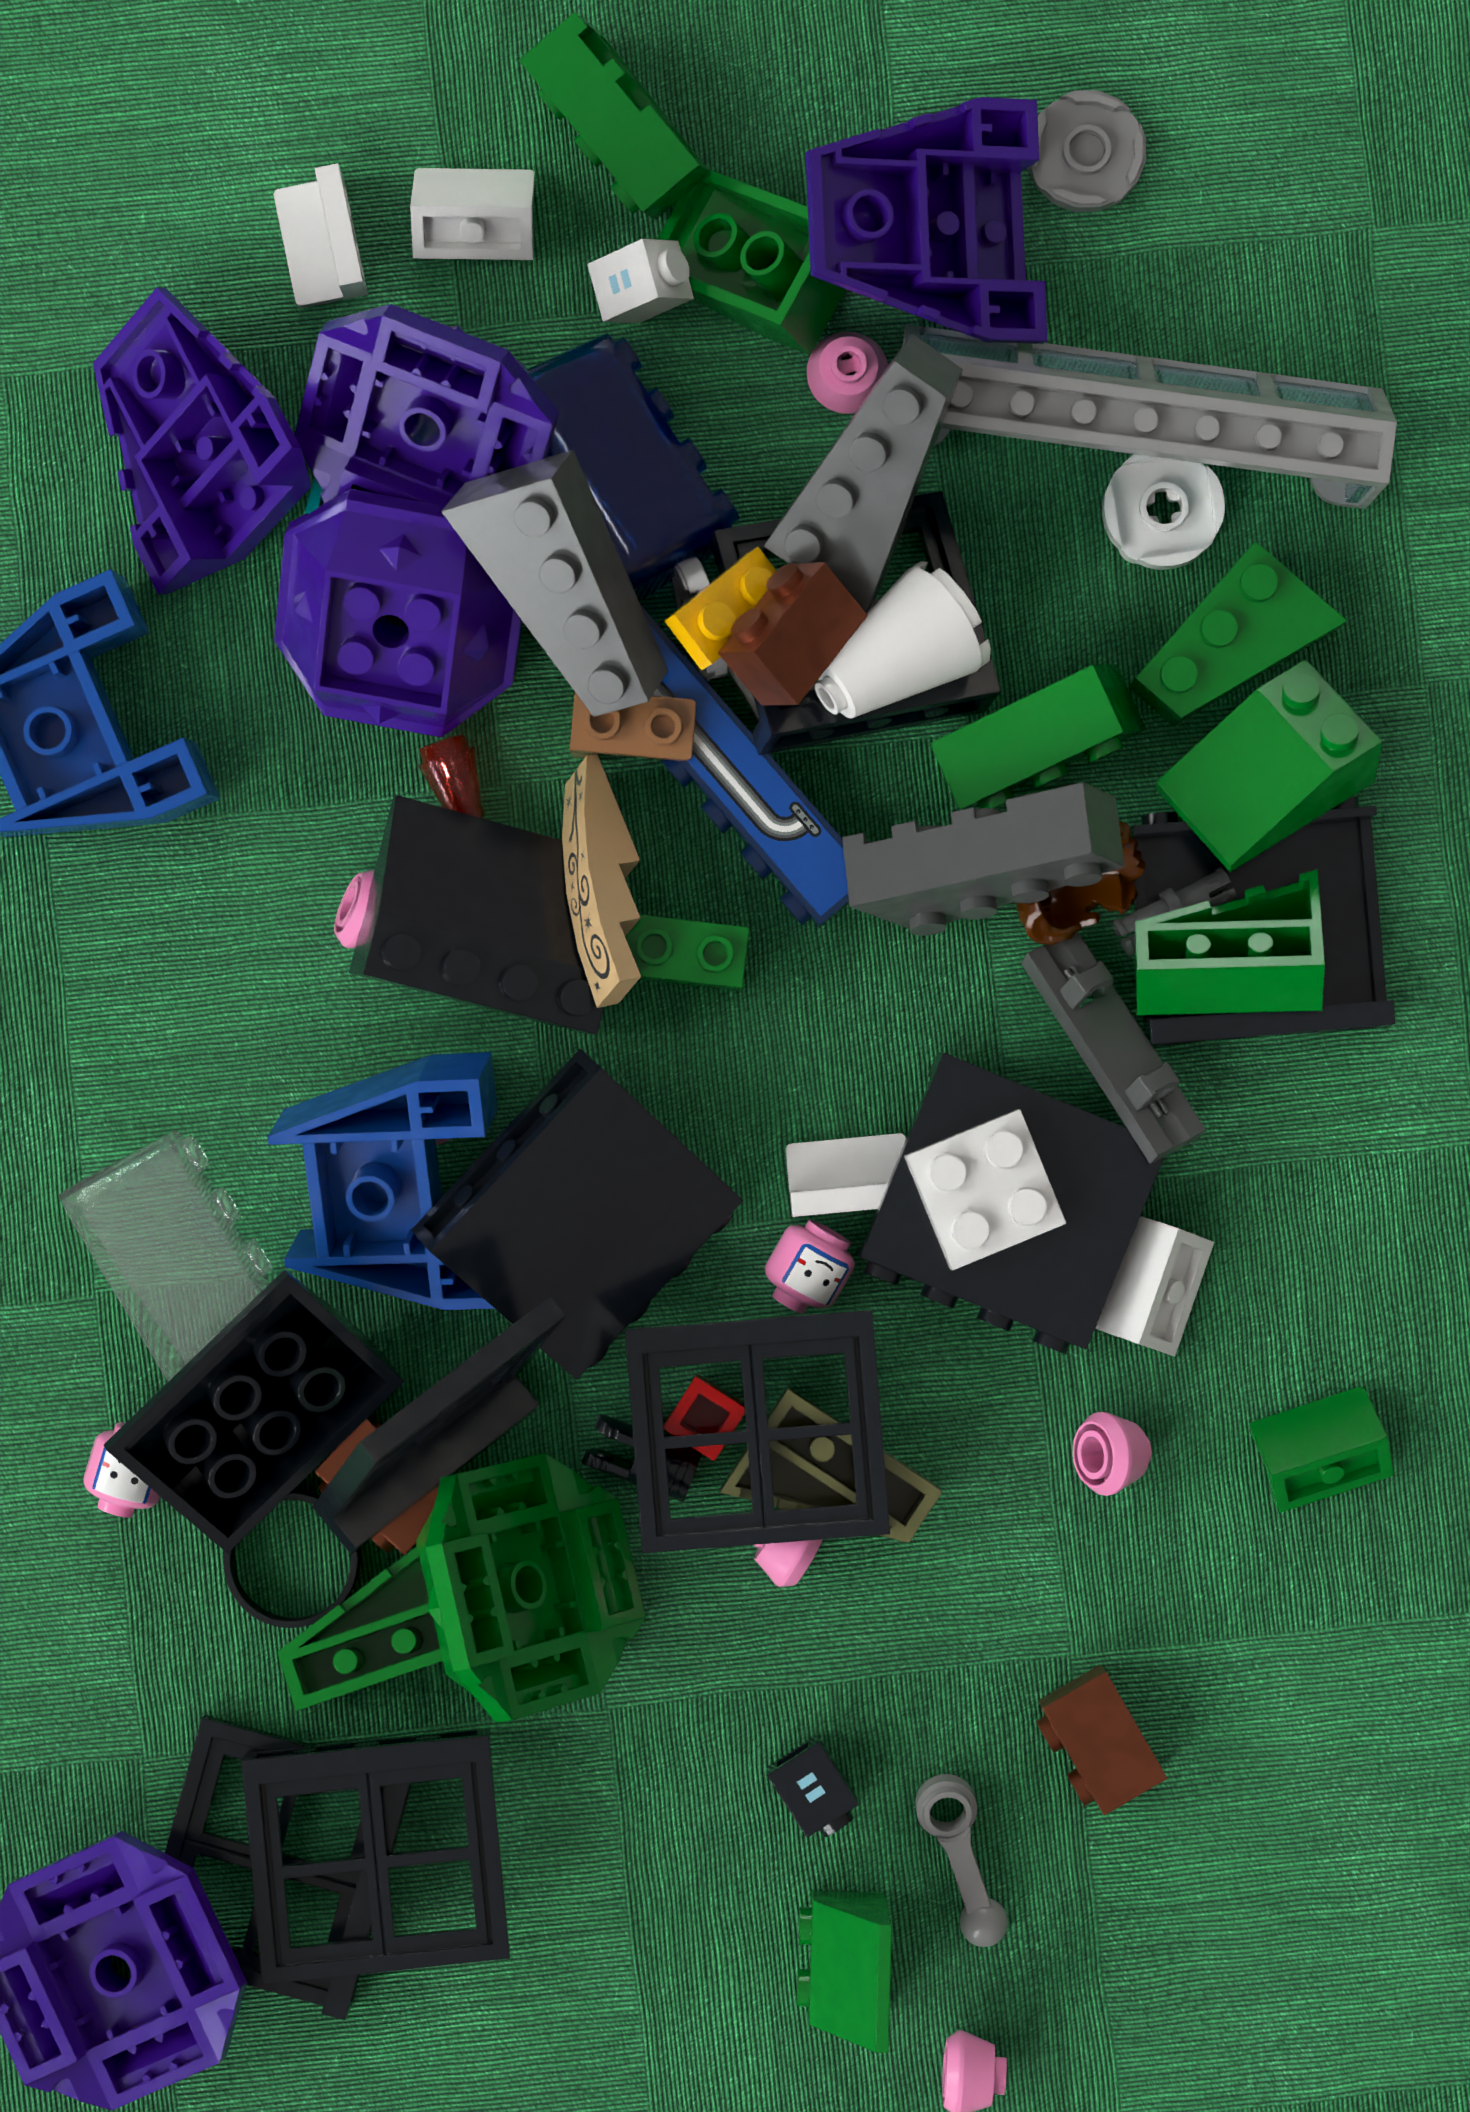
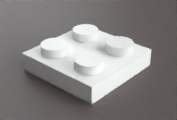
M1020 1109L904 1155L950 1270L958 1269L1066 1224Z

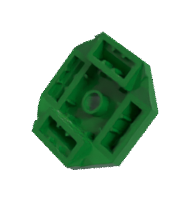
M547 1453L440 1478L434 1508L416 1539V1544L429 1597L427 1611L434 1619L446 1675L471 1693L496 1723L519 1719L600 1694L617 1667L627 1640H632L646 1618L619 1498L598 1485L591 1486L573 1469Z

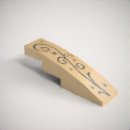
M593 754L585 757L565 784L562 845L566 895L576 944L596 1007L600 1008L618 1004L641 978L625 938L640 919L625 880L640 859L598 754Z

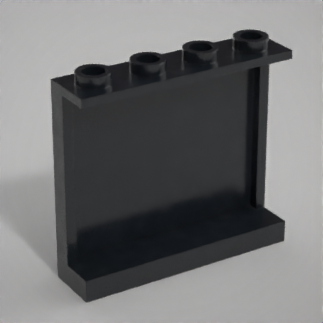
M1350 797L1232 872L1227 870L1185 821L1178 822L1177 812H1157L1141 815L1142 825H1133L1130 828V836L1138 842L1139 845L1136 849L1141 851V859L1146 863L1142 875L1134 880V886L1138 892V896L1133 903L1134 912L1160 900V892L1168 888H1172L1176 892L1215 872V869L1219 867L1224 869L1231 882L1210 892L1209 896L1227 887L1229 889L1234 887L1238 900L1245 898V890L1263 885L1266 891L1298 883L1299 874L1318 869L1325 960L1322 1011L1143 1015L1144 1033L1152 1046L1379 1028L1395 1025L1393 1000H1387L1372 836L1371 818L1377 815L1376 806L1359 807V798Z
M579 1049L411 1231L436 1258L512 1324L516 1323L551 1296L566 1316L540 1348L577 1380L588 1368L595 1366L603 1359L609 1345L629 1323L637 1321L644 1315L650 1305V1301L669 1280L685 1271L695 1252L712 1234L718 1233L729 1223L733 1212L743 1200L582 1049Z
M937 1053L928 1073L931 1079L893 1169L881 1203L862 1248L857 1247L855 1255L868 1260L864 1272L898 1286L902 1275L924 1283L920 1295L954 1309L958 1298L980 1306L977 1319L1009 1332L1014 1321L1036 1329L1032 1341L1065 1355L1070 1344L1086 1350L1164 1157L1150 1164L1127 1128L949 1054ZM1020 1109L1066 1224L958 1269L950 1270L904 1155Z

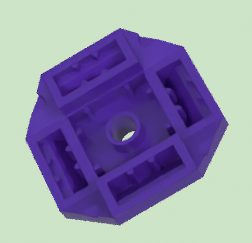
M388 304L326 322L318 335L294 435L301 447L308 467L323 489L321 497L324 504L350 489L446 506L466 482L547 458L560 412L533 381L525 364L517 361L509 350L466 334L459 326L448 327L393 304ZM426 415L430 416V417L433 418L435 421L429 419Z
M350 489L329 500L310 514L306 513L289 522L284 535L274 641L323 716L442 738L513 684L517 669L523 621L441 511L445 506ZM384 616H397L400 619H402L406 623V625H394L387 621Z
M120 1831L17 1878L7 1885L0 1902V2034L25 2086L46 2092L54 2090L84 2103L108 2110H115L220 2063L227 2056L247 1981L194 1868L126 1832ZM112 1955L121 1957L127 1962L131 1970V1979L123 1978L115 1972L111 1963Z

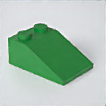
M708 169L711 174L678 200L657 240L679 241L681 252L689 265V282L694 296L693 300L765 338L811 355L846 289L811 276L808 206Z
M1305 659L1257 688L1156 781L1155 789L1227 870L1232 872L1375 783L1383 741Z
M812 1890L811 1907H800L799 1945H810V1968L798 1969L797 2006L808 2007L809 2025L875 2053H888L892 1923L885 1892Z

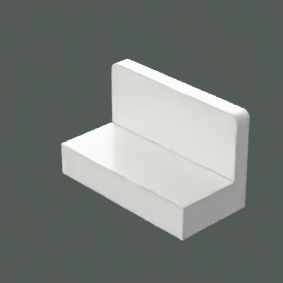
M338 163L315 168L317 181L277 189L274 192L294 297L297 306L300 308L368 295L345 181Z
M416 169L410 204L413 258L533 260L535 172L523 169Z
M897 1133L788 1144L785 1152L792 1217L878 1209L905 1143V1135Z
M1140 1216L1095 1329L1175 1357L1214 1242L1182 1229Z

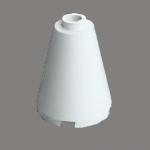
M920 561L907 569L867 613L868 616L818 679L819 681L815 683L817 696L832 714L840 712L847 718H854L975 673L990 661L991 647L989 639L979 645L973 630L974 627L982 623L979 614L964 591L945 571L938 568L929 574L925 571L928 562Z

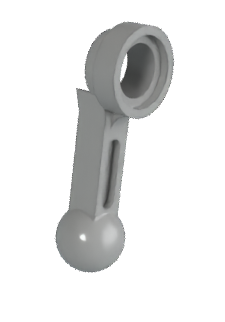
M936 1775L925 1781L916 1794L915 1808L917 1818L924 1830L937 1837L938 1842L948 1854L965 1905L960 1915V1929L963 1936L973 1945L979 1947L993 1946L1005 1936L1008 1928V1917L1002 1905L989 1898L971 1845L970 1827L977 1815L975 1794L971 1786L964 1779L956 1775ZM942 1798H954L964 1805L961 1815L949 1822L936 1820L931 1816L930 1810L934 1803Z

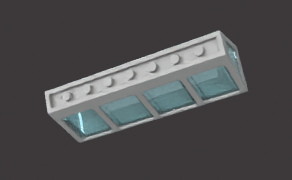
M905 324L903 344L912 333L963 369L934 446L942 443L949 435L950 429L1307 477L1310 478V483L1316 495L1324 502L1359 509H1366L1386 488L1390 481L1397 421L1382 388L1049 343L984 342L958 331Z

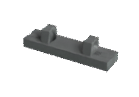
M1076 932L1069 940L1054 945H1042L1028 952L1021 961L1022 966L1148 1162L1152 1164L1199 1139L1206 1129L1178 1087L1180 1080L1169 1063L1161 1061L1113 987L1114 978L1103 961L1097 962L1080 934ZM1092 993L1096 1000L1079 1008L1081 1003Z

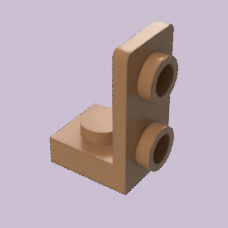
M575 692L570 752L573 758L585 759L587 755L609 754L689 761L692 758L696 702L692 699L652 696L649 702L593 717Z

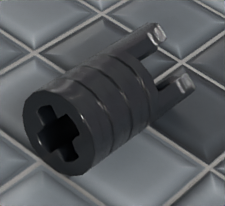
M599 1414L595 1425L599 1433H602L607 1438L634 1447L631 1424ZM692 1447L666 1449L669 1497L684 1502L702 1455ZM586 1449L582 1464L637 1485L635 1460L632 1462L601 1449Z

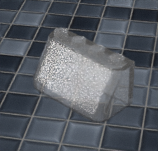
M172 1131L81 1180L59 1194L72 1223L168 1382L270 1284L265 1274L273 1270L258 1242L252 1239L246 1243L235 1226L234 1222L241 1218V1214L224 1187L214 1191L202 1171L209 1167L210 1163L196 1139L192 1135L183 1139L179 1131Z

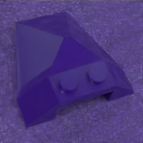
M979 97L963 102L953 108L933 114L920 115L898 125L881 130L878 128L807 151L806 175L811 276L984 342L1044 344L1047 342L1045 281L1026 280L1021 172L1040 160L1037 100Z
M156 287L93 362L109 436L119 437L126 469H122L117 473L121 491H131L138 522V524L130 526L133 544L158 595H167L244 560L312 486L301 447L276 398L166 288Z

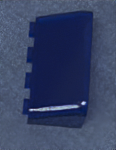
M604 333L527 370L533 381L560 412L547 457L574 450L640 602L672 581L675 573L674 567L678 563L695 557L700 562H703L711 557L713 551L710 538L714 530L733 527L731 524L738 521L740 517L721 488L712 493L700 473L706 470L707 466L693 442L689 438L679 442L669 427L668 422L673 420L675 416L663 395L656 387L647 392L635 374L636 371L642 368V365L628 341L624 337L614 341L608 333Z

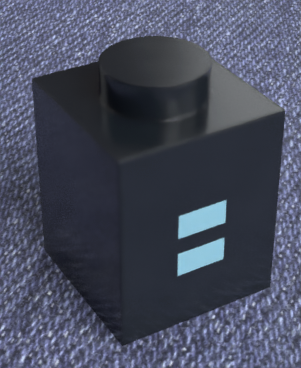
M818 1734L766 1767L768 1778L807 1838L817 1831H820L823 1837H827L853 1820L854 1816L850 1810L859 1805L857 1795Z

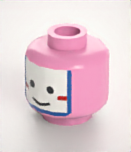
M809 1219L805 1226H788L765 1265L766 1277L777 1287L772 1297L800 1314H804L808 1305L816 1309L830 1308L835 1303L855 1267L854 1259L847 1251L851 1242L836 1231L812 1219Z
M118 1422L115 1424L114 1430L104 1431L95 1438L83 1477V1483L88 1492L99 1498L98 1509L115 1516L130 1518L133 1517L135 1509L151 1508L159 1502L161 1497L105 1449L104 1444L125 1424Z

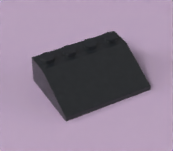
M393 795L370 886L368 903L358 934L349 973L551 1026L597 1035L604 1007H596L578 952L566 895L562 840L399 795Z
M284 1269L104 1444V1447L113 1457L228 1554L404 1383V1380L383 1352L344 1315Z

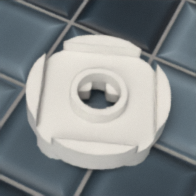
M1133 454L1113 474L1102 502V519L1110 541L1118 548L1120 555L1130 563L1140 564L1156 570L1179 568L1193 562L1212 544L1223 522L1225 513L1222 486L1218 477L1208 465L1205 467L1202 463ZM1163 492L1166 494L1168 502H1178L1180 512L1173 513L1168 524L1159 523L1157 516H1149L1146 506L1154 504L1156 493Z

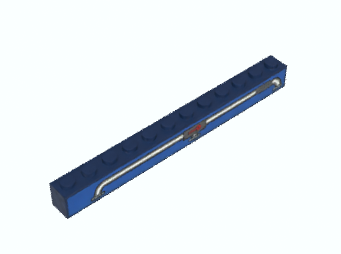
M426 415L429 419L435 421L433 418H431L430 416ZM641 605L669 670L652 696L692 699L696 702L697 706L692 758L689 761L662 759L661 762L683 788L692 781L708 799L700 806L701 809L723 834L732 827L743 839L747 846L739 853L763 880L772 873L787 892L779 899L802 926L811 919L820 929L849 904L842 838L770 754L758 755L752 733Z

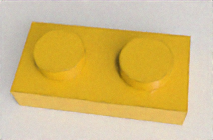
M759 547L745 554L664 620L701 671L721 657L718 652L731 637V628L734 622L746 611L753 609L768 590L766 588L767 581L776 572V569Z

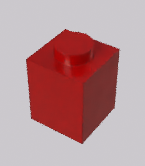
M697 1373L664 1424V1430L674 1436L732 1432L745 1414L744 1402ZM725 1444L692 1448L715 1461Z

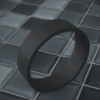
M291 1491L283 1500H299L314 1504L320 1495L305 1491ZM235 1547L228 1554L224 1551L223 1556L225 1578L238 1604L257 1620L282 1628H298L314 1624L336 1606L342 1604L354 1588L361 1564V1551L359 1548L351 1555L349 1577L336 1601L318 1613L294 1618L270 1613L253 1602L242 1588L236 1573Z

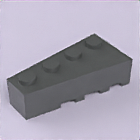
M1081 782L1007 799V812L1003 813L992 808L975 809L972 807L951 812L952 824L946 826L931 825L919 827V823L911 821L891 826L893 838L871 842L867 840V835L864 833L842 837L849 906L910 929V933L913 935L927 936L945 931L947 923L962 918L976 920L991 917L997 913V907L1009 903H1034L1042 901L1049 897V891L1066 885L1081 887L1098 883L1102 880V874L1125 867L1116 797Z

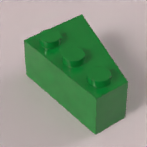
M576 12L572 13L519 59L520 63L541 87L537 93L546 106L559 120L566 117L579 133L574 138V141L595 167L603 163L617 181L610 187L632 214L641 209L645 214L656 220L711 174L605 36Z
M1255 541L1136 676L1128 688L1174 727L1254 678L1336 632L1347 620Z
M1093 664L931 742L930 745L960 810L976 806L979 808L998 809L1006 805L1007 799L1014 798L1011 790L1031 781L1036 789L1053 783L1069 774L1066 768L1067 765L1085 757H1088L1090 763L1101 760L1123 749L1122 740L1147 729L1117 664Z
M1318 869L1299 874L1298 883L1266 891L1264 886L1260 885L1245 890V898L1211 907L1209 901L1135 921L1137 1015L1322 1011L1325 960Z
M417 1546L277 1651L296 1711L443 1661L434 1619L427 1611L429 1597Z

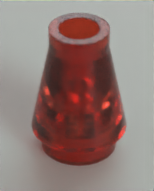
M465 734L455 735L418 748L423 761L418 764V767L441 806L479 818L484 817L475 746H468Z

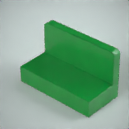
M1356 1387L1253 1421L1250 1424L1251 1435L1265 1464L1271 1496L1279 1513L1394 1476L1388 1437L1363 1387Z

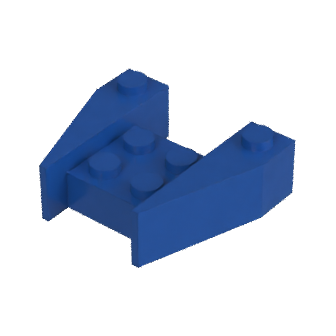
M111 569L54 594L0 643V775L15 808V812L0 818V836L2 837L167 823L221 799L197 743L181 738L135 759L131 753L92 662V658L147 635L149 631L126 578Z
M492 1052L431 1054L283 1110L268 1135L269 1145L302 1144L313 1229L299 1231L284 1258L285 1267L442 1310L495 1309L436 1258L411 1231L442 1197L435 1139L485 1137L498 1111Z

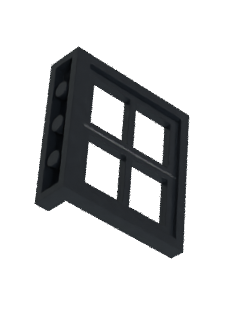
M943 492L915 495L902 534L918 531L930 574L938 568L945 571L960 586L977 610ZM781 519L714 530L710 538V544L719 576L756 547H759L767 558L777 556L765 548L764 545ZM874 600V602H873L872 606L870 607L869 611L871 610V608H872L879 600ZM980 623L973 628L979 645L986 641ZM990 655V661L975 673L854 718H847L840 712L837 714L829 712L818 698L815 690H809L799 705L762 706L754 697L760 721L752 734L758 755L985 713L999 695L1001 689Z
M551 1296L358 1443L312 1506L351 1555L439 1486L441 1477L458 1472L537 1409L539 1403L520 1382L517 1375L566 1316Z
M872 1310L625 1330L642 1553L890 1534ZM845 1353L850 1422L768 1429L763 1359ZM741 1361L746 1430L665 1437L659 1367ZM851 1434L857 1504L774 1510L769 1441ZM747 1443L753 1512L671 1518L666 1449Z
M204 1715L201 1718L165 1854L194 1868L197 1855L199 1854L251 1869L249 1843L204 1831L224 1756L243 1759L247 1752L314 1746V1744ZM412 1783L381 1786L387 1854L394 1852ZM297 1795L283 1797L279 1812L282 1848ZM361 1821L350 1858L365 1856ZM283 1853L284 1865L315 1862ZM366 1870L287 1878L341 1893L328 1942L370 1938L372 1928ZM254 1903L243 1947L230 1945L247 1981L246 1985L322 2005V2014L346 2020L353 2003L360 1974L262 1985L260 1957L258 1952H254L258 1940Z
M490 1727L247 1752L244 1755L241 1764L262 1985L510 1958L491 1758ZM462 1778L468 1845L387 1854L381 1786ZM358 1788L365 1856L284 1865L277 1797ZM470 1859L476 1927L395 1935L389 1868ZM366 1870L372 1938L291 1946L285 1879Z

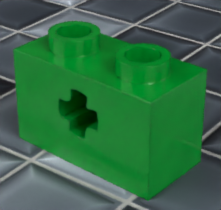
M640 915L639 921L625 936L641 975L639 980L742 992L749 927Z

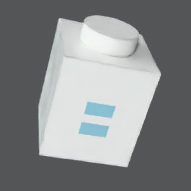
M640 239L587 264L603 322L641 323L694 299L689 282V265L681 252L679 241Z

